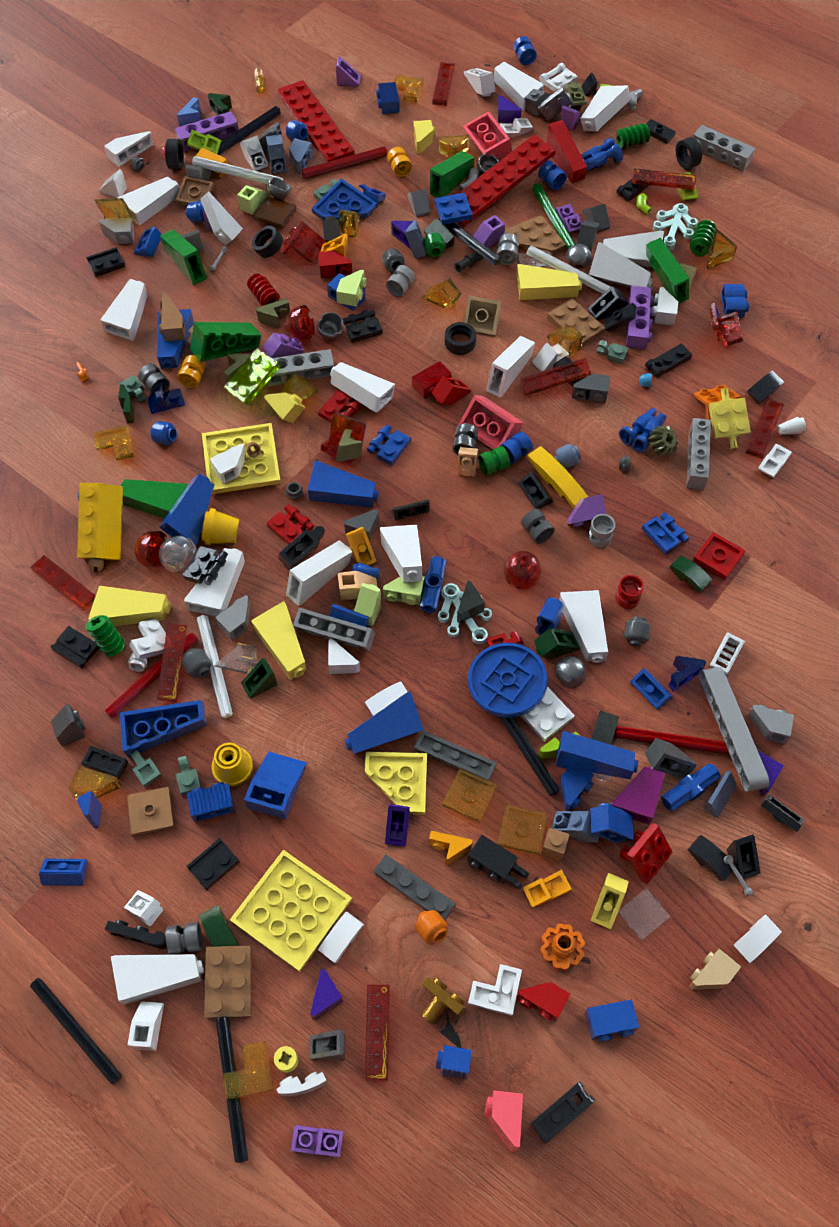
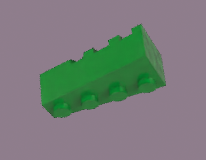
M194 322L190 350L200 362L224 357L228 354L258 349L261 334L252 323Z

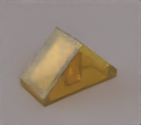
M469 135L438 137V151L448 157L468 150Z

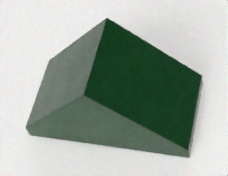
M262 658L241 682L249 698H253L277 686L274 672L266 658Z

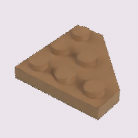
M542 215L505 229V234L511 233L516 235L519 239V246H523L526 250L530 246H534L539 250L546 251L547 254L553 255L566 249L565 242Z

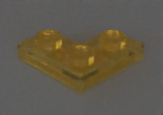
M395 75L393 82H396L397 90L405 91L403 101L417 103L424 85V79Z
M128 425L93 432L97 450L114 447L116 460L134 457Z
M266 1041L243 1045L242 1053L245 1070L223 1074L226 1100L272 1091L274 1089Z

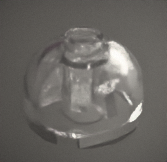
M174 536L166 539L159 549L161 565L171 573H184L197 552L196 546L192 540L183 536Z

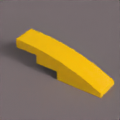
M538 447L526 456L546 484H551L560 497L564 496L573 509L580 499L588 497L569 472L543 447Z

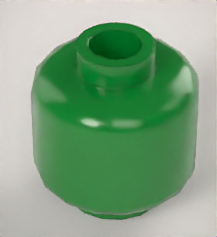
M434 232L424 238L423 245L427 255L438 257L444 253L445 243L441 234Z

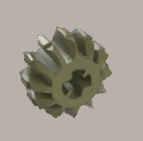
M659 426L650 432L651 436L648 440L651 442L649 446H652V452H656L657 456H668L677 450L676 445L679 443L676 440L678 436L674 434L675 430H671L670 426Z

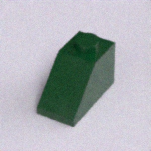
M553 628L548 629L534 640L536 651L543 658L554 659L581 649L573 632Z

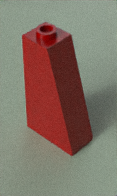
M560 120L549 124L547 144L555 149V155L552 158L560 169L567 174V178L572 184L584 180L587 166L564 121Z

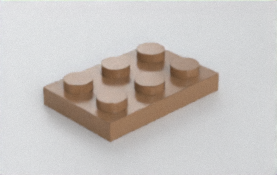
M573 298L547 314V319L579 348L605 332V327Z
M252 946L206 947L204 1018L251 1016Z

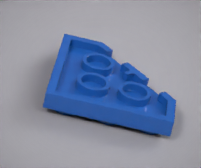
M341 178L312 207V213L322 220H326V217L335 216V219L339 220L368 217L377 208V202Z

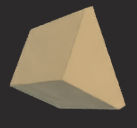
M468 296L464 322L474 327L476 332L496 335L501 314V301Z

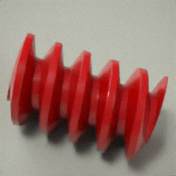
M255 273L249 277L247 287L262 306L279 301V293L265 276Z

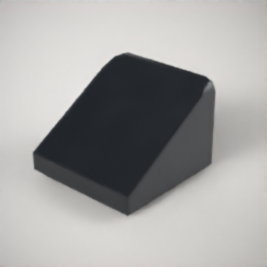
M590 73L582 84L585 96L596 94L598 82L593 73Z

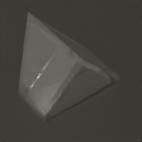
M237 643L234 649L213 666L249 674L257 664V648Z

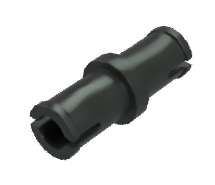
M477 252L467 254L464 259L456 262L454 267L460 273L468 267H473L476 262L484 257Z

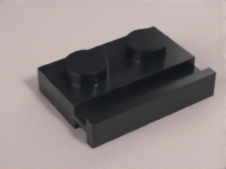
M117 247L86 257L95 277L126 267Z
M70 626L56 639L57 642L50 646L53 651L81 669L84 667V663L88 662L100 648L96 642Z
M219 838L186 867L207 891L239 864L240 861Z

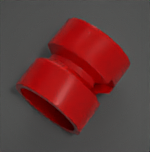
M626 575L620 580L615 596L616 602L620 607L632 609L639 604L644 583L638 576Z

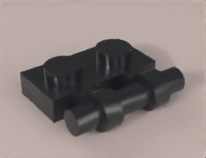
M364 310L360 314H350L348 317L342 318L344 325L350 323L349 326H346V332L351 343L383 334L378 318L370 319L375 316L374 310Z
M200 546L182 576L187 581L201 584L204 580L205 584L211 585L212 581L218 577L220 568L225 565L228 553L221 551L219 555L214 549Z

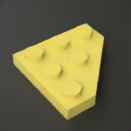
M366 752L365 774L395 805L410 807V814L425 815L427 753Z

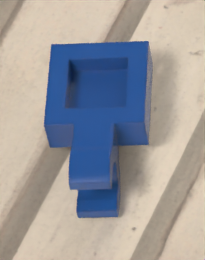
M365 184L359 185L363 189V194L378 203L385 200L386 193L375 188H369Z

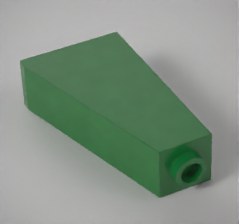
M461 151L430 169V195L439 198L447 196L469 175L470 169L474 168L475 157Z
M174 229L160 235L165 251L193 285L207 279L199 252L193 245Z
M661 237L646 244V256L663 287L678 301V304L688 300L689 277Z
M124 479L119 486L123 487V505L165 519L188 484Z

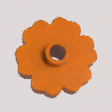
M559 923L555 929L550 927L542 935L541 942L543 945L541 946L540 953L546 963L552 962V967L555 970L562 971L568 970L570 965L573 967L578 966L584 957L582 948L585 945L580 932H573L571 925ZM559 945H564L566 949L561 948Z

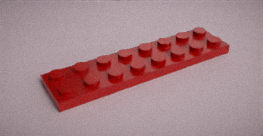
M304 80L277 89L279 97L296 121L306 124L307 136L325 162L355 154L352 146Z
M534 134L458 194H466L473 219L555 155V149ZM473 219L457 223L464 227Z

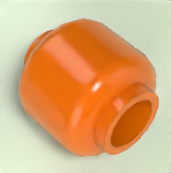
M436 910L423 911L417 917L415 929L427 943L437 944L447 936L448 924Z

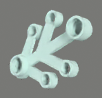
M679 203L667 212L664 210L658 211L657 220L659 221L654 222L653 230L661 231L671 226L668 236L664 238V243L669 250H673L676 243L674 237L677 228L683 233L685 239H692L694 234L693 228H696L698 221L696 218H691L688 215V207L685 204ZM675 216L673 219L667 220V221H665V222H661V221H664V220H665L666 218H668V217ZM681 218H683L687 222V226L689 228H687L683 224V222L680 220Z
M449 583L442 588L441 595L444 603L442 610L438 613V620L441 623H446L449 621L451 604L453 603L456 607L452 623L447 630V634L451 638L459 635L457 612L464 593L453 583ZM484 608V612L476 616H480L483 621H489L492 618V611ZM441 615H446L447 617H446V618H441L440 616H441ZM472 618L465 620V623L472 632L473 642L484 644L488 635L487 631L482 627H478ZM454 629L456 632L451 633L450 630ZM481 636L483 639H477L476 637Z

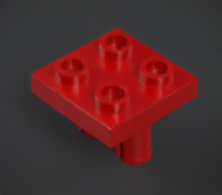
M654 823L644 833L637 830L636 834L633 835L635 845L632 848L624 846V850L621 849L620 857L631 862L641 881L647 884L673 853L659 825Z

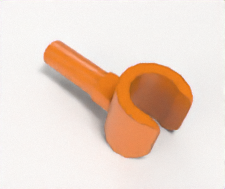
M77 362L76 364L80 370L77 372V376L83 382L89 378V375L81 363Z

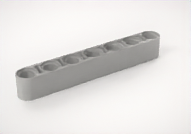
M715 667L700 670V682L744 790L749 792L768 788V774L723 668Z

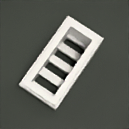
M727 632L709 666L712 668L722 667L716 664L718 660L727 665L726 668H722L725 675H728L745 641ZM726 642L736 646L737 648L734 649L726 645ZM723 648L733 652V656L723 651ZM721 654V655H723V656L729 658L730 661H727V660H725V659L719 657V655Z

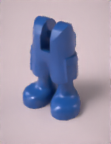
M608 138L601 146H594L581 154L587 166V171L605 165L608 158H612L616 163L623 160L622 150L618 144H615L613 138Z
M651 408L633 422V429L627 426L622 427L619 431V437L625 445L629 446L632 443L633 450L643 452L649 446L648 438L651 436L650 432L656 429V427L662 426L667 416L659 413L655 417L657 410Z

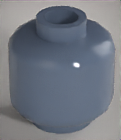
M567 444L556 449V456L554 458L565 469H569L579 464L581 455L577 446Z

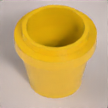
M210 508V511L205 513L202 541H205V545L210 546L211 544L236 543L239 519Z
M234 743L220 745L216 749L212 761L214 778L217 782L228 783L230 787L240 786L245 783L253 772V761L250 754ZM233 757L231 761H226V758Z

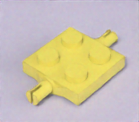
M728 388L720 390L722 400L710 403L708 406L714 439H729L730 449L738 448L736 437L749 434L751 431L745 398H729Z

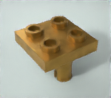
M427 977L422 983L424 987L433 993L432 996L434 997L421 1014L430 1023L434 1024L446 1008H450L460 1016L467 1010L463 1006L465 1001L454 992L451 995L446 992L447 986L438 978L434 977L432 980Z

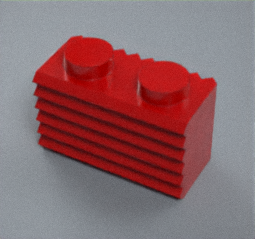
M438 361L413 375L412 386L425 399L428 396H433L431 392L442 376L451 378L452 374L441 361Z

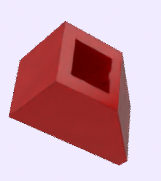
M334 250L318 252L321 278L334 277L339 273L343 276L353 274L352 261Z
M548 982L520 989L516 998L520 1000L519 1003L529 1010L534 1008L540 1012L539 1016L544 1020L556 1022L571 994L554 983Z

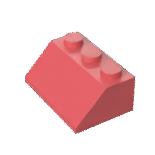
M489 111L463 126L465 132L482 154L486 153L487 156L494 155L495 158L500 160L512 152L510 138Z
M474 395L458 425L464 423L474 425L478 429L477 439L491 449H494L519 432L524 423L486 397Z
M494 1090L491 1097H488L486 1100L484 1117H489L488 1124L507 1149L515 1153L520 1148L523 1094Z

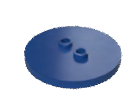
M499 643L492 645L480 652L469 668L468 687L471 697L482 710L497 717L513 718L529 713L540 704L547 690L548 676L543 661L534 651L520 644Z

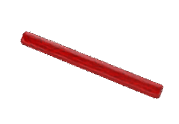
M383 146L301 170L303 178H309L387 155V149Z
M192 632L185 636L165 656L107 706L105 712L111 718L119 713L198 641L197 636Z
M617 726L615 729L616 738L653 743L657 738L669 742L676 747L730 754L725 741Z

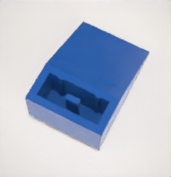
M268 751L254 775L244 798L247 808L287 820L307 762Z

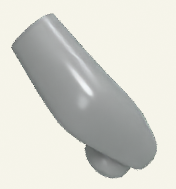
M641 89L630 92L631 99L627 103L629 110L636 109L637 99L643 95Z
M477 168L470 169L468 180L459 186L461 191L479 177V170Z

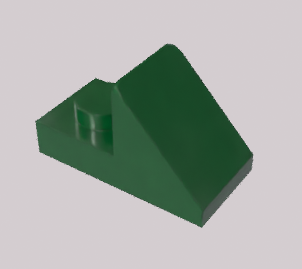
M207 94L210 108L217 115L230 112L229 109L232 108L229 95Z

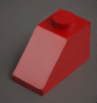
M442 376L431 393L436 397L435 400L439 404L452 405L468 395L472 390L459 379Z

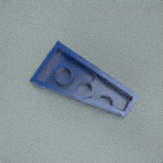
M201 700L120 712L122 749L127 757H131L130 754L136 750L141 753L207 726L205 706Z

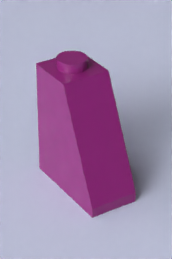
M644 767L617 796L612 806L623 809L624 812L631 814L633 820L650 825L654 817L665 773L652 767Z

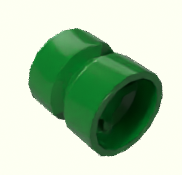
M500 446L492 449L491 452L479 454L478 463L483 474L489 476L497 472V469L502 471L509 468L510 458L506 449Z

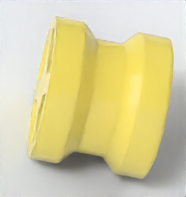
M288 1046L279 1048L274 1055L276 1067L284 1073L295 1070L299 1062L295 1050Z

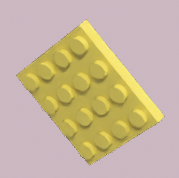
M272 423L202 433L206 474L210 482L214 484L212 494L281 484ZM250 442H256L261 448L259 456L250 457L246 452V445ZM243 444L246 458L239 477L222 484L212 468L210 459L234 446ZM251 446L250 448L252 452H255L254 447Z
M283 850L231 917L230 921L298 972H301L351 903L352 897Z

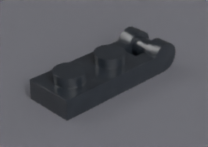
M643 169L627 183L620 185L616 193L620 196H625L626 200L631 201L655 181L656 176Z
M681 343L655 359H649L645 363V367L651 370L652 374L658 378L691 359L692 353Z
M116 920L115 922L108 921L105 930L110 935L158 949L167 948L166 935L161 931L152 934L145 927H128V923L121 920Z
M581 1081L530 1123L545 1144L596 1101L592 1095L589 1096L583 1089L585 1086ZM575 1095L582 1101L578 1106L572 1099Z

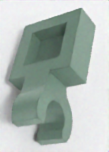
M333 179L328 187L324 184L313 192L314 198L319 201L338 180Z
M600 340L597 353L608 355V360L623 364L628 347L612 343L610 346L606 341Z
M135 375L120 382V384H124L129 397L134 395L139 402L145 400L142 391L144 390L143 385Z
M138 750L130 754L137 765L132 770L144 788L162 777L151 758L144 761Z
M186 756L178 758L182 773L176 774L181 795L201 787L196 768L190 770L189 761Z

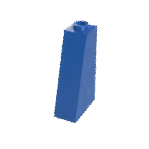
M191 309L179 310L185 324V340L165 341L163 334H160L159 324H162V321H160L158 311L157 359L160 369L178 367L190 335L188 330L194 324Z
M314 461L308 487L309 500L373 508L374 501H378L379 490H376L375 482L325 463Z
M199 473L192 478L159 526V528L188 550L198 543L205 513L214 488V484L210 482L208 477Z
M411 691L403 694L346 734L347 739L344 740L347 750H352V753L355 754L422 731L423 727Z
M563 731L558 747L556 767L631 779L633 772H637L638 760H635L636 752Z

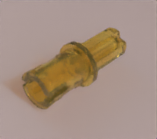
M256 68L254 71L256 90L258 93H264L266 90L264 85L265 77L263 76L262 69Z

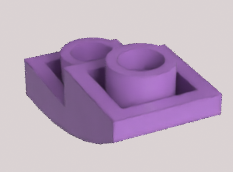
M571 204L556 208L557 214L569 233L580 230L581 219L578 214L574 213Z
M294 1125L290 1151L340 1157L343 1131Z

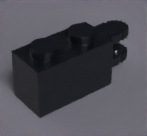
M317 526L312 531L306 529L279 553L278 559L289 571L318 548L319 541L325 534L324 527Z
M484 835L480 836L468 855L469 865L476 871L480 872L482 870L488 874V878L495 883L501 882L504 884L506 882L515 889L520 890L522 884L510 876L511 872L513 871L522 878L529 876L525 869L517 865L518 857Z

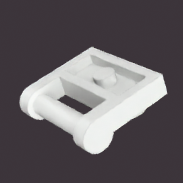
M560 63L553 70L540 75L539 80L553 92H556L561 87L565 89L566 84L577 82L578 76L568 70L564 63ZM558 73H561V74H559L558 76H556V77H554L553 79L550 80V78L553 77L554 75H556V74H558Z

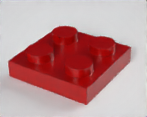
M712 532L695 555L693 561L726 580L746 550Z

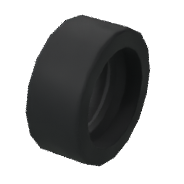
M688 137L676 144V158L683 169L688 170L701 163L702 150L695 138Z
M180 139L166 140L165 160L168 169L181 170L183 168L184 151Z
M266 226L256 233L252 240V247L260 257H271L281 248L283 236L274 226Z
M465 322L453 323L447 327L445 331V346L451 353L463 355L474 349L476 345V331L474 327ZM457 334H464L470 340L458 343L453 341L451 337Z

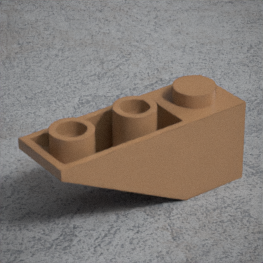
M162 291V298L159 299L160 308L162 309V311H159L160 321H162V324H159V332L163 334L165 341L185 340L183 316L167 293Z

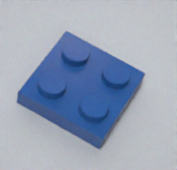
M465 193L434 198L442 225L473 219Z

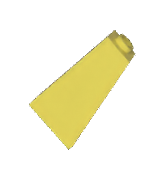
M517 264L516 278L520 300L578 297L579 290L582 289V282L578 279V273Z
M99 586L88 619L90 620L98 615H105L114 626L138 624L139 622L156 618L158 621H163L166 614L170 612L171 603L165 594Z
M283 601L254 618L251 622L253 630L287 677L292 680L302 676L307 669L287 605Z

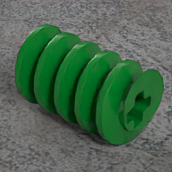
M645 123L625 127L624 129L620 128L616 133V143L621 149L623 146L627 148L628 145H638L639 142L643 144L645 141L648 143L650 140V130Z
M702 220L697 224L690 243V250L693 254L697 256L708 254L717 229L714 222Z
M98 615L86 623L85 629L93 637L100 650L106 653L108 657L115 656L124 649L125 640L107 616Z

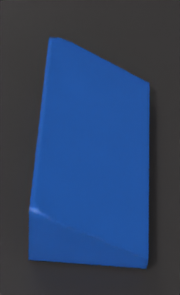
M156 227L144 230L134 254L153 257L161 240L160 235L162 233Z
M332 604L330 617L369 627L368 616Z
M643 668L630 681L657 710L674 697L646 668Z
M89 791L78 797L77 802L86 819L97 829L99 828L102 805L94 793Z
M45 859L39 871L41 884L82 886L85 881L87 859Z

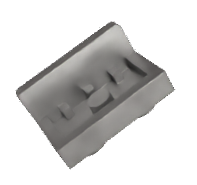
M561 87L540 103L538 109L549 121L562 111L563 105L569 107L573 102L569 93H566L563 87Z

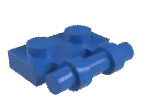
M386 425L379 430L378 436L371 440L367 451L370 454L375 450L378 451L377 458L392 466L411 442V437L398 430L390 434L389 432L392 428L390 425ZM383 439L387 441L384 445L380 444Z
M664 512L660 516L663 521L656 516L643 524L641 529L664 554H667L680 545L678 539L686 543L689 537L686 535V531L675 523V519Z

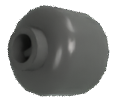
M388 249L382 255V263L386 270L394 273L398 266L405 265L404 257L397 249Z
M632 617V619L626 622L624 638L630 641L629 644L633 646H641V643L648 642L651 630L650 623L647 622L646 618Z
M192 648L183 655L182 665L191 677L202 678L209 673L212 662L202 649Z

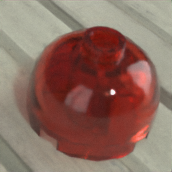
M306 305L297 306L290 310L284 323L286 331L292 337L299 340L313 338L311 335L315 333L313 317H309L308 313L310 310Z
M148 531L138 537L134 546V552L139 563L149 568H162L163 562L167 563L170 556V543L166 542L164 538L167 537L166 534L162 531Z
M518 551L507 559L504 566V577L507 583L515 585L518 589L531 588L537 584L541 577V563L531 552Z

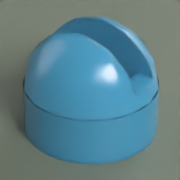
M646 373L640 376L639 383L642 387H651L652 374Z

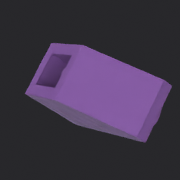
M494 215L482 222L473 237L488 248L499 242L500 236L505 234V223Z
M274 332L262 347L269 359L302 354L305 351L301 346L300 340L297 338H291L285 334Z
M603 495L580 499L567 519V524H573V527L584 525L586 520L592 521L596 515L606 514Z

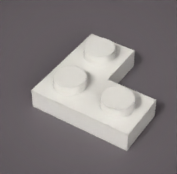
M157 618L139 622L138 628L143 638L131 640L129 644L138 660L168 653L174 647Z
M500 964L495 986L473 981L468 1005L512 1016L522 970Z

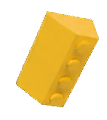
M80 483L78 558L84 560H121L122 486L103 483Z

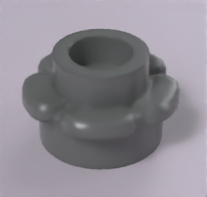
M136 156L132 160L131 167L134 171L143 170L145 166L143 158Z
M623 455V458H619V469H623V473L624 471H630V457H625V455Z
M291 482L287 485L285 493L289 498L296 499L302 496L303 488L299 483Z

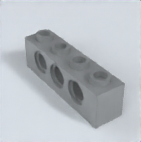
M701 125L693 134V138L701 146L702 153L744 171L753 159L756 148L704 125Z
M331 349L263 360L268 387L331 377L330 372L334 367Z
M692 419L688 437L686 488L704 490L709 478L711 420Z
M302 608L298 609L293 624L299 631L329 640L332 638L336 642L369 652L376 634L371 628Z

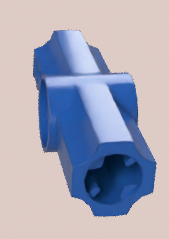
M439 556L431 558L425 578L420 609L426 613L436 612L442 591L447 560Z
M709 763L693 775H687L676 787L661 797L663 805L667 810L673 812L689 800L690 802L695 800L706 788L721 778L719 770L715 765Z

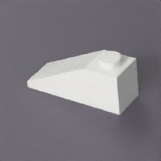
M479 68L464 71L465 77L477 94L486 97L495 92L492 72Z
M147 131L116 138L104 147L107 158L120 167L153 146L154 143L151 132Z
M208 191L200 200L214 234L226 246L243 228Z

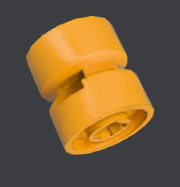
M394 147L388 152L387 160L394 174L397 177L408 175L412 170V164L404 148Z
M194 355L186 356L177 375L179 383L188 388H196L206 368L205 362H200Z

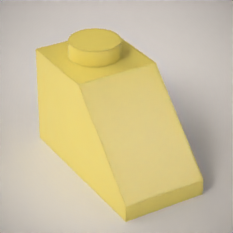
M431 120L413 121L417 154H420L433 143V136H436L435 126H432Z
M277 393L264 396L282 420L294 423L305 409V406L301 403L302 399L296 394Z
M608 873L590 921L609 929L612 928L629 881Z

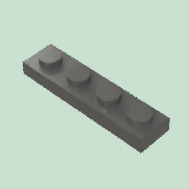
M424 730L414 746L415 751L427 753L428 757L489 783L497 766L495 761Z
M387 854L373 871L376 876L425 911L436 910L444 920H446L456 905L452 900Z

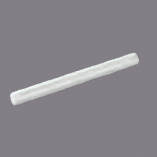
M194 156L192 160L193 166L268 184L269 180L273 177L283 181L281 177Z
M530 246L527 250V255L556 270L578 273V279L583 284L602 294L611 287L534 246Z
M201 615L197 617V622L205 653L212 662L209 670L222 718L226 719L231 717L233 712L208 616Z

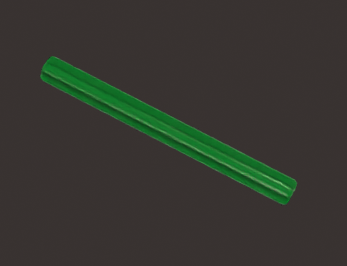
M534 184L533 191L558 235L565 242L568 250L569 247L575 245L573 239L541 184Z

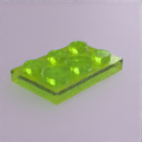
M256 349L224 388L248 405L280 368V365Z

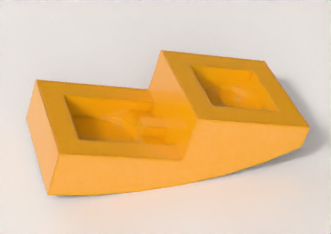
M560 870L523 887V890L532 908L572 891V888L564 872Z

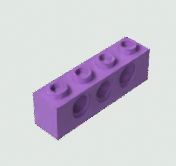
M230 111L175 128L177 139L182 141L183 151L185 152L193 149L186 146L191 130L205 136L209 134L224 140L239 129L238 123Z
M631 286L629 304L633 302L636 305V318L627 323L626 347L646 349L647 342H651L652 332H649V330L652 328V319L650 317H652L653 307H650V305L653 304L654 295H651V287Z

